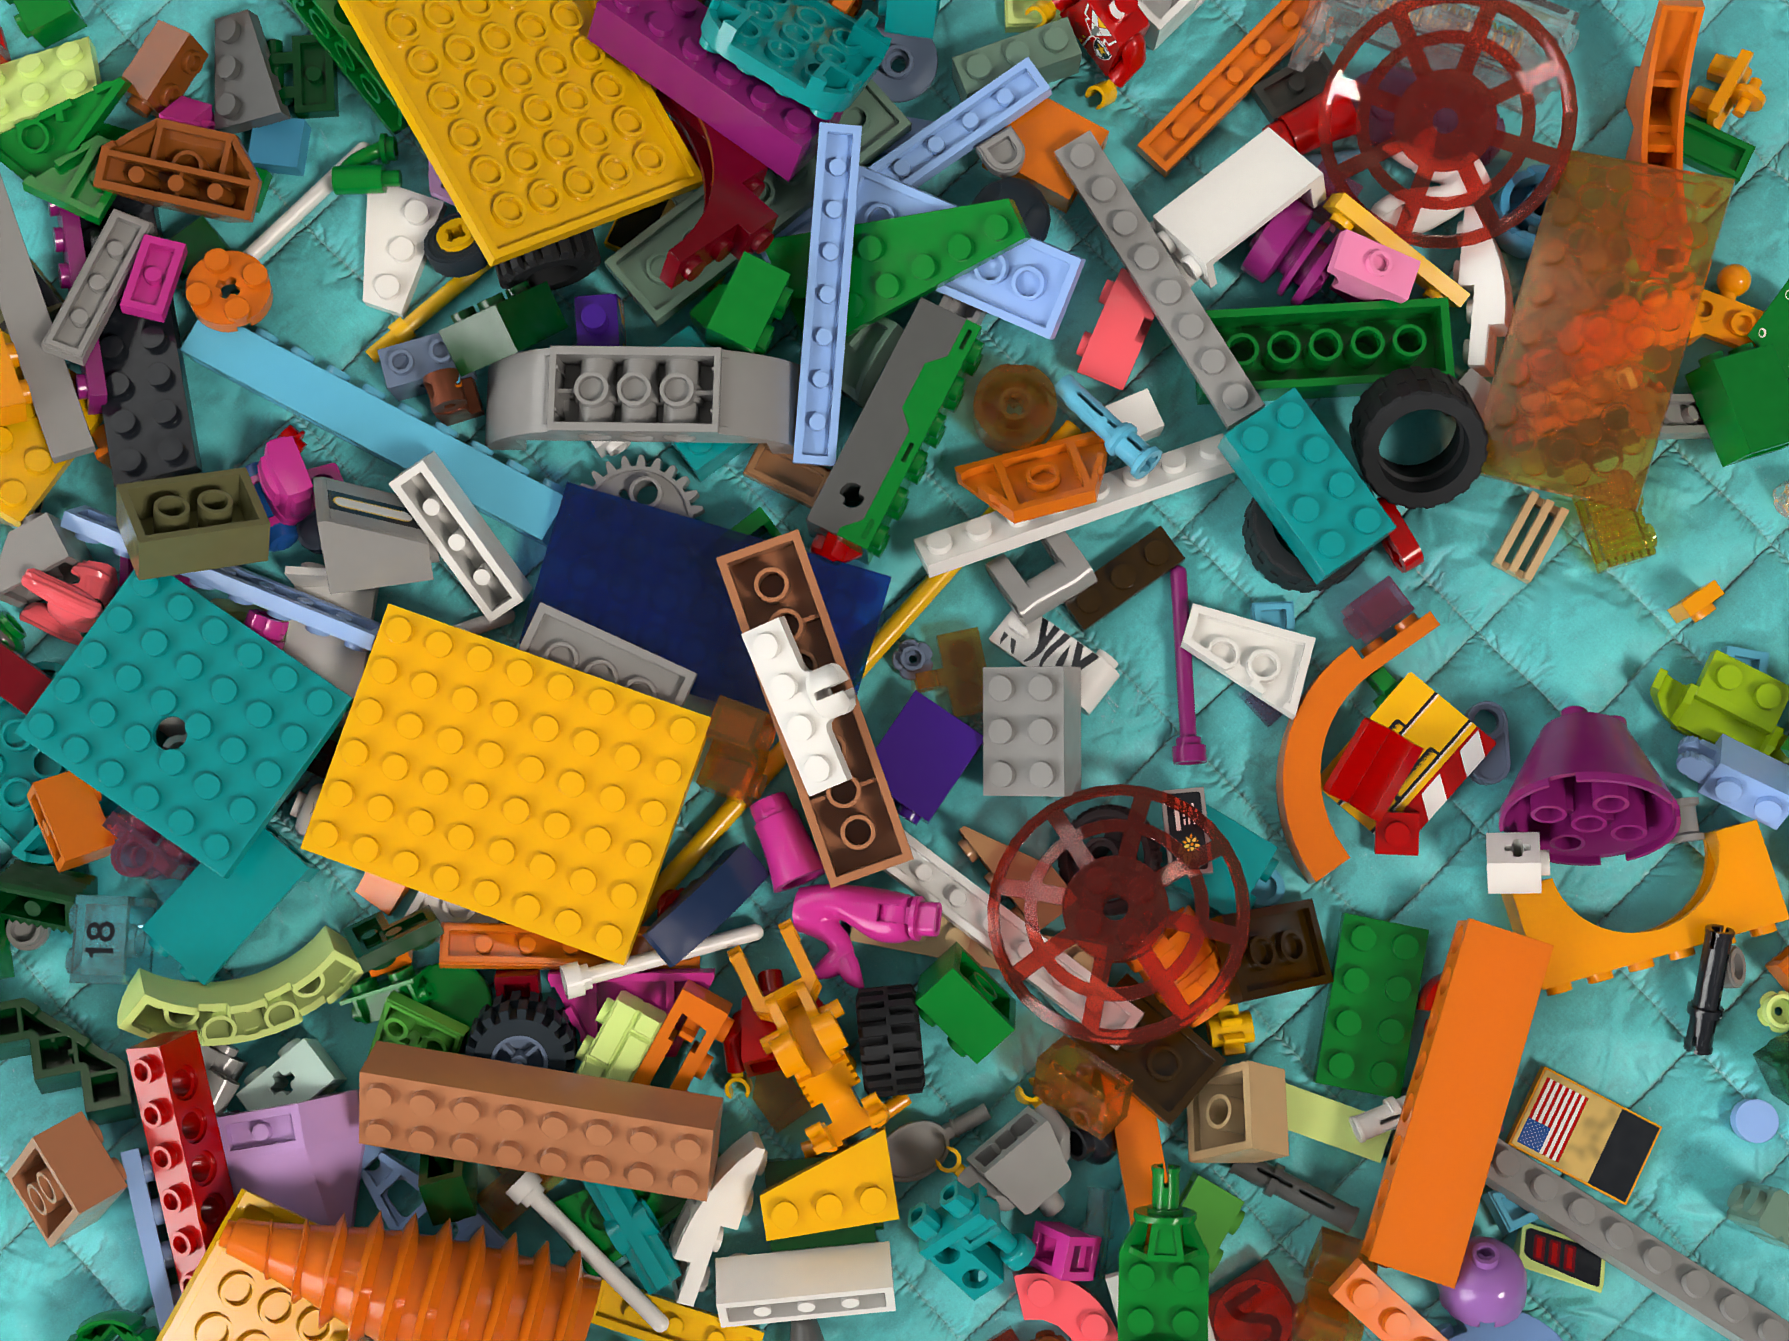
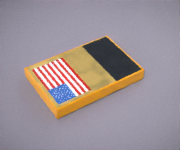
M1540 1066L1505 1142L1518 1151L1620 1204L1626 1205L1662 1126L1545 1066Z

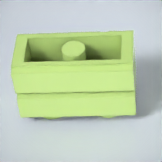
M622 990L616 1001L608 997L595 1021L602 1024L595 1038L587 1034L575 1056L576 1059L582 1061L576 1073L631 1082L667 1014L661 1009L643 1002L642 999L627 991Z

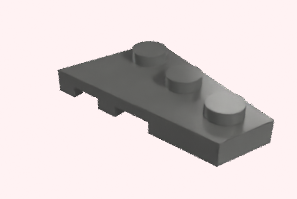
M248 9L215 19L214 130L230 134H237L252 130V128H259L291 119L288 107L282 104L278 92L282 89L278 76L272 73L268 61L271 54L259 17Z

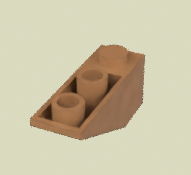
M966 826L959 829L958 833L963 839L957 842L964 854L972 863L977 859L981 861L988 870V873L983 878L998 897L1005 893L1014 904L1010 911L1037 932L1079 901L1052 866Z

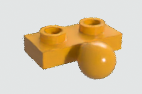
M1730 264L1719 272L1716 282L1720 294L1692 284L1685 286L1705 331L1701 337L1731 348H1737L1751 342L1754 347L1756 346L1747 335L1765 311L1735 301L1736 297L1743 295L1751 285V274L1746 267L1740 264Z

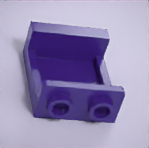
M916 690L876 747V752L894 802L900 805L897 809L898 814L917 826L920 820L926 824L930 823L959 777L983 745V735Z

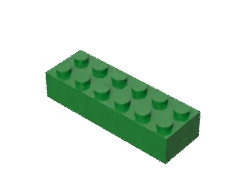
M1448 297L1408 299V301L1401 304L1389 300L1205 310L1262 401H1275L1294 387L1303 399L1361 396L1381 376L1385 377L1391 371L1400 368L1401 370L1408 369L1411 366H1421V368L1432 367L1455 378ZM1195 379L1197 405L1211 404Z

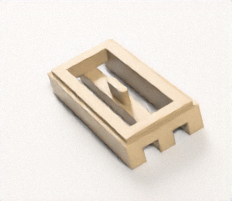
M1533 490L1526 497L1491 562V565L1526 584L1532 581L1570 511L1564 507L1559 508L1555 506V502L1548 498L1546 500L1540 498V494ZM1533 506L1540 510L1510 564L1504 560ZM1548 514L1553 516L1525 571H1522L1519 567Z

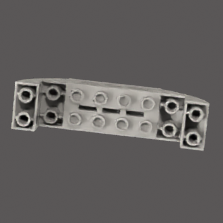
M550 346V348L518 352L492 363L488 368L485 446L491 450H526L527 440L767 443L772 454H793L800 365L771 356L723 350L721 347Z

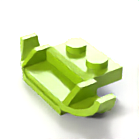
M1714 650L1710 653L1696 684L1684 685L1670 677L1668 671L1660 667L1651 685L1650 695L1659 713L1671 725V729L1685 736L1694 735V737H1698L1700 740L1704 739L1712 744H1715L1720 736L1725 734L1789 765V758L1780 749L1788 736L1782 734L1784 729L1777 726L1789 700V685L1719 650Z

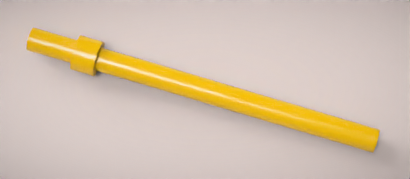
M488 264L485 268L472 275L460 278L453 277L404 319L399 317L387 327L389 331L365 350L366 354L376 364L380 361L378 349L412 340L416 336L414 332L492 267Z

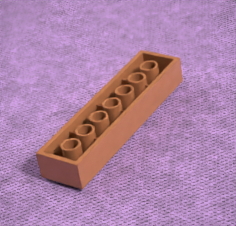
M798 529L716 558L742 634L778 617L785 616L808 669L815 670L830 663L838 664L845 670L850 679L831 687L832 693L835 694L842 690L854 688ZM757 674L830 887L833 888L913 860L908 840L857 695L854 709L835 718L832 722V730L853 778L809 797Z
M376 1041L359 1072V1144L707 1202L717 1168L723 1108L722 1097L383 1041Z

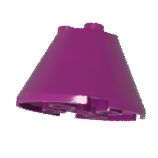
M1581 706L1564 708L1561 711L1560 717L1551 720L1541 729L1499 811L1500 832H1539L1540 850H1549L1551 863L1575 866L1601 865V858L1625 854L1627 861L1646 856L1668 844L1678 833L1681 825L1678 802L1628 730L1626 719L1618 715L1610 716L1588 712L1587 709Z

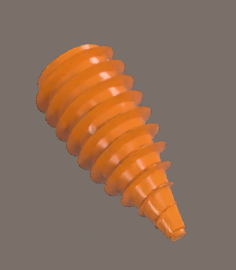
M381 1210L368 1227H348L345 1213H343L335 1225H309L308 1218L305 1219L303 1224L272 1222V1219L269 1222L239 1218L236 1222L229 1219L219 1242L220 1247L226 1248V1254L263 1273L265 1280L272 1278L292 1291V1304L304 1298L319 1309V1329L323 1328L334 1317L348 1326V1341H359L365 1335L374 1341H585L602 1282L601 1277L583 1272L580 1250L576 1251L564 1266L551 1263L549 1241H546L533 1257L519 1255L516 1232L500 1249L486 1247L483 1224L468 1241L453 1240L451 1218L444 1223L435 1235L419 1234L416 1213L402 1230H385Z

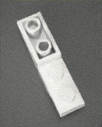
M1466 206L1464 209V220L1459 221L1457 224V242L1461 246L1460 260H1456L1453 267L1454 281L1470 293L1468 298H1473L1468 299L1466 306V318L1468 324H1471L1470 339H1465L1463 343V360L1469 368H1473L1482 377H1494L1497 337L1514 336L1513 293L1504 258L1492 233L1474 206Z
M749 1131L718 1158L707 1202L687 1199L676 1220L668 1241L673 1258L679 1260L678 1265L683 1273L672 1281V1288L678 1304L694 1307L698 1292H704L708 1285L710 1277L708 1263L712 1252H718L724 1234L723 1227L738 1230L742 1216H748L751 1211L754 1199V1191L751 1189L756 1175L761 1176L763 1174L768 1157V1152L765 1150L758 1132Z

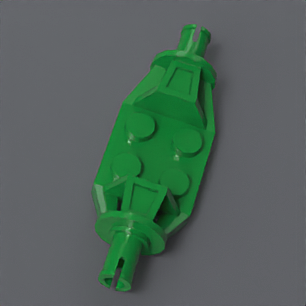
M1153 1164L1151 1166L1152 1204L1134 1209L1135 1220L1119 1247L1118 1341H1208L1209 1252L1195 1224L1197 1212L1179 1205V1172L1181 1167L1175 1164H1168V1179L1164 1183L1163 1164ZM1150 1223L1152 1225L1149 1243L1145 1245L1148 1224ZM1180 1225H1182L1184 1246L1182 1245Z

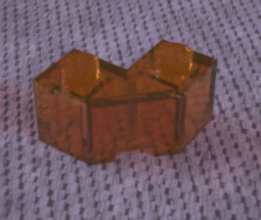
M719 695L705 735L712 744L696 784L704 791L750 807L753 799H759L765 789L767 775L764 772L776 729L768 712Z
M1324 1226L1321 1227L1306 1262L1303 1277L1308 1280L1301 1303H1296L1292 1319V1341H1361L1364 1324L1359 1322V1319L1336 1300L1328 1289L1357 1257L1377 1274L1378 1264L1367 1260L1368 1257L1360 1253L1363 1240Z

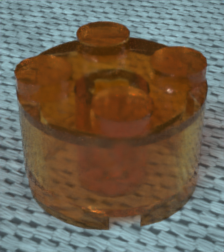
M1009 363L993 368L981 379L974 396L972 420L978 437L988 448L1000 454L1043 444L1052 431L1057 413L1055 388L1050 379L1041 370L1031 365H1010ZM1008 405L1013 409L1020 405L1022 407L1021 415L1007 413Z

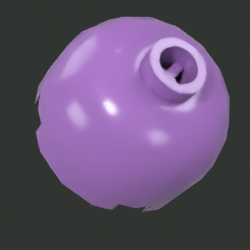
M1473 1236L1469 1238L1455 1289L1437 1283L1439 1299L1442 1306L1453 1318L1469 1326L1479 1327L1480 1322H1495L1494 1328L1505 1326L1517 1319L1525 1307L1528 1282L1527 1272L1520 1257L1506 1243L1492 1237Z

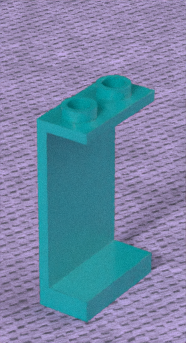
M268 823L229 879L223 878L203 863H200L141 929L151 937L148 940V944L157 953L166 958L171 955L182 965L179 972L189 982H200L203 985H207L210 982L221 981L222 978L217 974L291 890L300 881L310 882L320 869Z

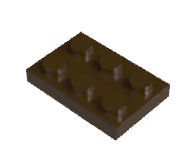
M1312 898L1210 918L1231 1004L1334 982Z
M1126 973L1113 990L1141 1010L1144 1015L1118 1050H1115L1083 1024L1077 1028L1069 1040L1169 1128L1227 1060Z

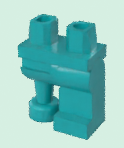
M955 1179L944 1186L940 1192L941 1207L934 1210L927 1203L921 1201L908 1212V1227L918 1237L919 1254L927 1260L930 1259L938 1269L974 1301L1004 1282L1003 1263L1011 1270L1019 1271L1032 1261L1036 1252V1245L1030 1238L1023 1233L1012 1234L1004 1226L1000 1218L999 1203L996 1199L994 1200L987 1196V1189L979 1182L967 1188ZM982 1270L987 1274V1277L979 1282L978 1272Z

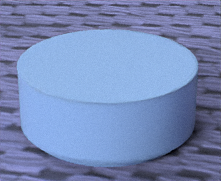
M1749 1098L1738 1102L1734 1106L1730 1115V1123L1733 1131L1739 1138L1748 1142L1763 1143L1773 1138L1779 1127V1118L1776 1110L1768 1102Z

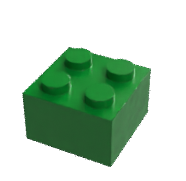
M744 251L707 326L705 343L712 347H721L723 350L765 355L775 327L770 324L773 318L782 320L792 299L791 296L794 290L788 287L791 274Z
M957 941L920 975L915 1000L919 1015L931 1027L938 1025L948 1035L947 1041L951 1048L964 1058L968 1055L978 1064L1015 1030L1016 1000Z

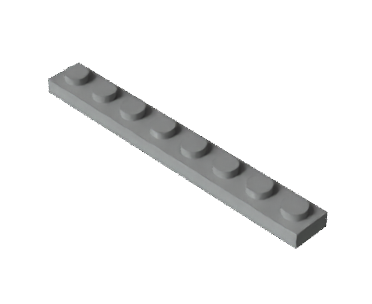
M1089 130L1054 152L1055 158L1227 430L1232 429L1265 407L1264 402L1092 132Z
M1498 1138L1485 1185L1502 1193L1507 1199L1529 1213H1534L1546 1224L1730 1341H1789V1322Z

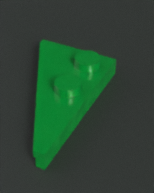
M123 76L113 81H104L94 86V90L75 99L69 98L40 112L32 120L25 119L15 124V128L0 134V162L22 180L31 174L37 177L52 168L54 160L66 153L77 151L81 144L93 138L132 83Z

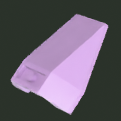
M359 1089L321 1095L302 1102L244 1112L235 1110L224 1112L222 1116L216 1115L235 1199L240 1190L244 1188L320 1225H335L343 1213H345L347 1226L354 1227L362 1161L365 1151V1144H359Z

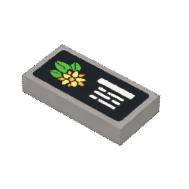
M1204 787L1160 791L1169 878L1212 874L1213 866Z

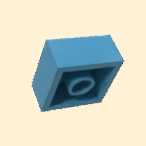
M291 118L259 128H252L248 155L254 167L268 170L270 173L304 176L311 127L305 119Z

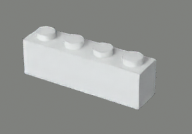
M435 451L401 472L388 483L489 622L494 621L525 600L533 587Z
M889 1241L816 1247L803 1250L774 1251L772 1253L751 1255L735 1253L729 1257L715 1258L716 1307L721 1328L896 1311Z

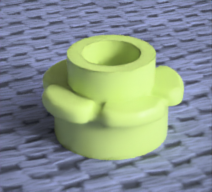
M1782 990L1778 991V993L1774 991L1766 992L1760 998V1008L1757 1009V1017L1763 1026H1769L1771 1031L1776 1033L1789 1031V992ZM1776 1007L1781 1009L1780 1015L1775 1014Z

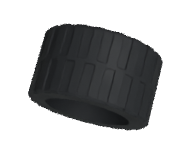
M1411 366L1403 370L1400 368L1374 381V384L1362 393L1358 404L1354 406L1352 422L1349 426L1353 451L1366 483L1370 484L1372 491L1379 497L1385 498L1388 503L1395 506H1404L1407 509L1434 508L1436 505L1446 504L1454 500L1459 494L1466 492L1472 482L1482 472L1481 468L1487 459V444L1489 443L1488 433L1484 428L1485 424L1466 388L1463 385L1461 386L1457 379L1450 374L1442 373L1439 369L1432 367L1421 368V366ZM1424 409L1439 410L1450 414L1456 420V429L1452 440L1439 455L1429 461L1415 465H1402L1393 463L1380 455V442L1387 429L1397 419L1410 412Z
M1252 497V501L1247 506L1244 514L1245 521L1242 526V536H1244L1245 540L1244 547L1246 553L1249 554L1253 566L1269 582L1275 583L1288 591L1296 590L1300 591V593H1310L1315 590L1329 589L1333 584H1338L1347 578L1365 561L1364 558L1373 549L1371 547L1316 585L1298 558L1289 553L1280 544L1274 533L1272 522L1254 497Z

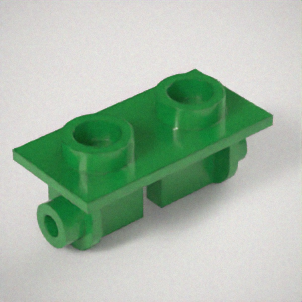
M408 964L387 974L389 978L377 981L376 977L371 976L351 985L353 992L339 1001V1004L342 1006L352 1002L354 1005L352 1007L353 1019L364 1024L380 1020L386 998L393 990L423 1005H428L429 1000L434 998V989L430 983L424 982L422 976L432 967L429 964L414 969L412 964Z

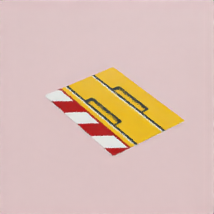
M1412 672L1405 676L1370 717V719L1397 731L1424 749L1388 809L1419 811V831L1496 745V742ZM1350 741L1321 773L1322 791ZM1323 791L1375 835V820L1369 818L1349 803Z

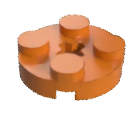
M220 248L208 251L204 259L193 267L186 281V298L194 314L202 324L220 332L238 331L237 327L245 326L248 323L251 326L259 323L267 315L273 302V290L267 269L256 258L240 251H225ZM235 284L236 288L240 291L238 295L230 294L227 298H222L223 293L221 289L226 285Z

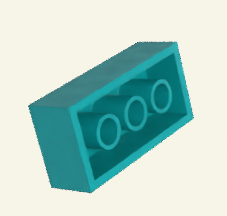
M1295 387L1224 434L1217 446L1316 585L1385 539L1397 528Z

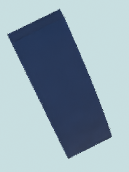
M744 842L729 848L719 856L700 878L689 883L642 936L671 968L728 919L754 893L770 873Z

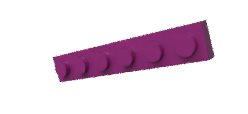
M47 202L49 216H57L58 227H53L55 252H62L64 263L58 264L60 288H68V291H70L86 261L80 217ZM98 339L85 366L80 365L81 374L75 375L78 400L85 399L88 415L103 414L101 405L107 403L108 394Z

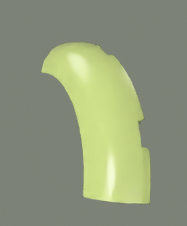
M325 925L310 942L289 958L273 967L242 978L210 982L207 985H203L200 982H187L166 978L139 968L122 997L118 1009L117 1026L119 1029L147 1039L163 1032L197 1030L201 1046L231 1045L252 1041L293 1027L303 1021V1016L319 1008L324 1003L332 1004L348 991L351 985L356 983L364 972L348 941Z

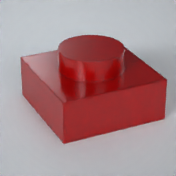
M1387 810L1381 822L1375 820V854L1418 856L1419 811Z

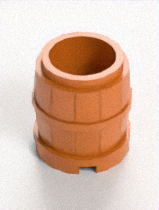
M1188 905L1186 908L1178 909L1158 924L1159 928L1143 941L1144 946L1138 941L1125 954L1123 960L1134 973L1138 972L1153 992V996L1160 1003L1166 1006L1185 1024L1187 1023L1190 1028H1194L1218 1013L1231 1000L1216 940L1199 923L1200 917Z

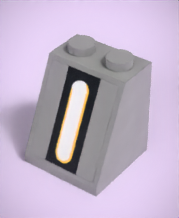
M322 476L313 477L317 525L330 594L434 580L431 563L440 562L439 553L396 494Z

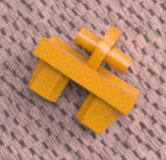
M1741 49L1737 58L1716 53L1707 70L1706 79L1719 83L1721 86L1718 91L1700 85L1696 87L1689 100V112L1707 119L1708 125L1720 130L1732 109V114L1738 118H1743L1746 111H1760L1766 102V96L1759 90L1763 82L1757 77H1752L1749 81L1752 75L1749 63L1754 56V52Z

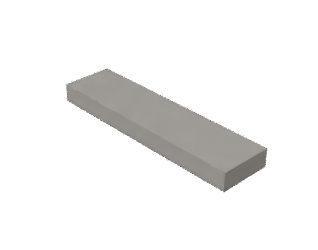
M113 209L41 344L44 352L85 366L127 285L144 234L152 236L155 232L153 223Z

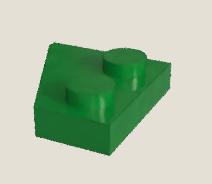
M100 135L94 136L81 144L77 151L66 153L54 160L52 168L37 177H34L32 174L26 177L22 182L24 191L100 226L117 194L93 187L101 147L111 140Z

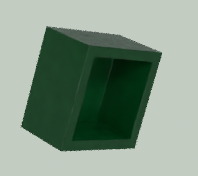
M525 281L505 290L508 297L506 300L501 292L477 303L480 310L478 313L474 306H470L451 315L454 324L439 330V333L461 377L513 355L568 328L547 281L532 288L528 281Z

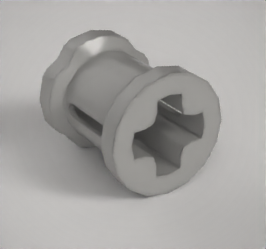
M1699 797L1676 799L1680 807L1681 825L1678 833L1668 844L1705 840V834L1699 831L1696 812Z

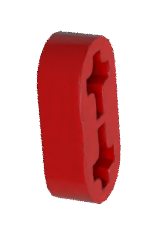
M1381 496L1376 498L1397 527L1381 543L1399 571L1406 573L1424 562L1423 553L1397 507L1388 503Z

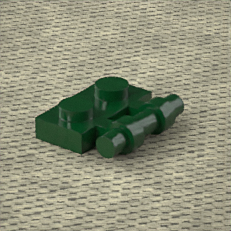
M314 35L292 36V52H283V42L281 40H268L267 45L271 54L268 61L272 73L278 76L282 88L278 91L282 104L287 107L290 104H294V112L299 119L339 117L337 65ZM288 70H293L294 86L285 87L284 73Z

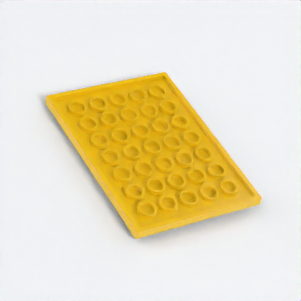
M337 0L490 267L700 188L703 184L701 171L650 83L587 39L596 4L599 0Z
M388 603L300 848L624 966L627 964L714 718Z

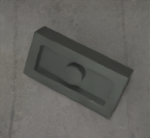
M1319 47L1252 86L1250 94L1268 121L1272 123L1278 121L1279 116L1317 96L1334 82L1341 84L1343 78L1322 47Z

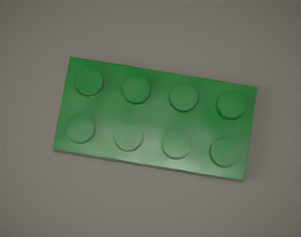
M1342 913L1332 966L1334 982L1329 984L1312 1082L1384 1097L1393 1096L1395 1099L1401 1097L1429 930Z

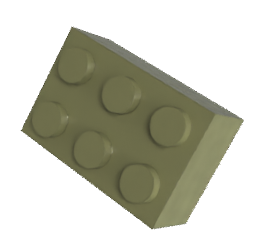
M246 467L116 485V523L138 580L268 561L270 521Z

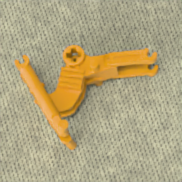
M789 918L778 924V927L802 976L790 984L764 997L740 945L726 952L758 1017L761 1020L774 1022L778 1029L759 1039L767 1055L773 1052L787 1079L793 1075L795 1076L799 1087L812 1108L823 1103L833 1122L827 1126L825 1122L821 1123L819 1121L804 1129L810 1140L801 1142V1149L805 1157H813L825 1152H835L847 1146V1139L870 1127L873 1130L879 1129L912 1102L908 1095H897L890 1097L883 1103L876 1091L859 1100L853 1086L860 1083L861 1080L845 1049L849 1044L836 1018L844 1015L845 1012L838 998L818 1008L816 1000L822 985L800 942L801 938L792 920Z

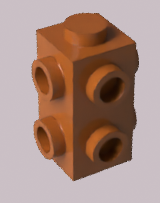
M158 20L122 74L123 77L132 83L124 94L128 99L126 102L127 107L144 118H148L150 114L159 118L160 112L184 95L195 76L201 71L204 62L209 56L208 53L190 33Z

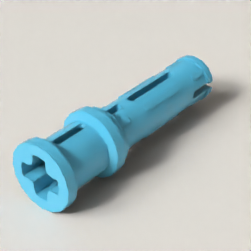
M1071 374L1062 377L1053 389V395L1060 399L1081 421L1105 441L1106 452L1110 456L1117 455L1130 467V473L1135 479L1143 478L1154 469L1161 459L1162 450L1157 446L1151 447L1137 434L1136 426L1128 422L1122 423L1099 400L1079 384Z

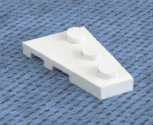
M387 187V192L384 194H367L363 302L366 306L405 318L427 261L424 252V239L428 231L439 220L443 219L447 209L443 201L401 187Z
M1193 603L1180 647L1293 720L1296 716L1316 638Z

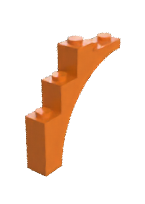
M1702 0L1658 1L1641 66H1635L1625 101L1634 129L1624 160V166L1633 190L1622 225L1641 278L1683 280L1694 247L1684 196L1683 137L1691 67L1705 11V5Z

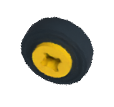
M459 212L439 220L428 231L424 239V252L428 261L437 273L445 277L460 278L472 275L488 265L487 260Z

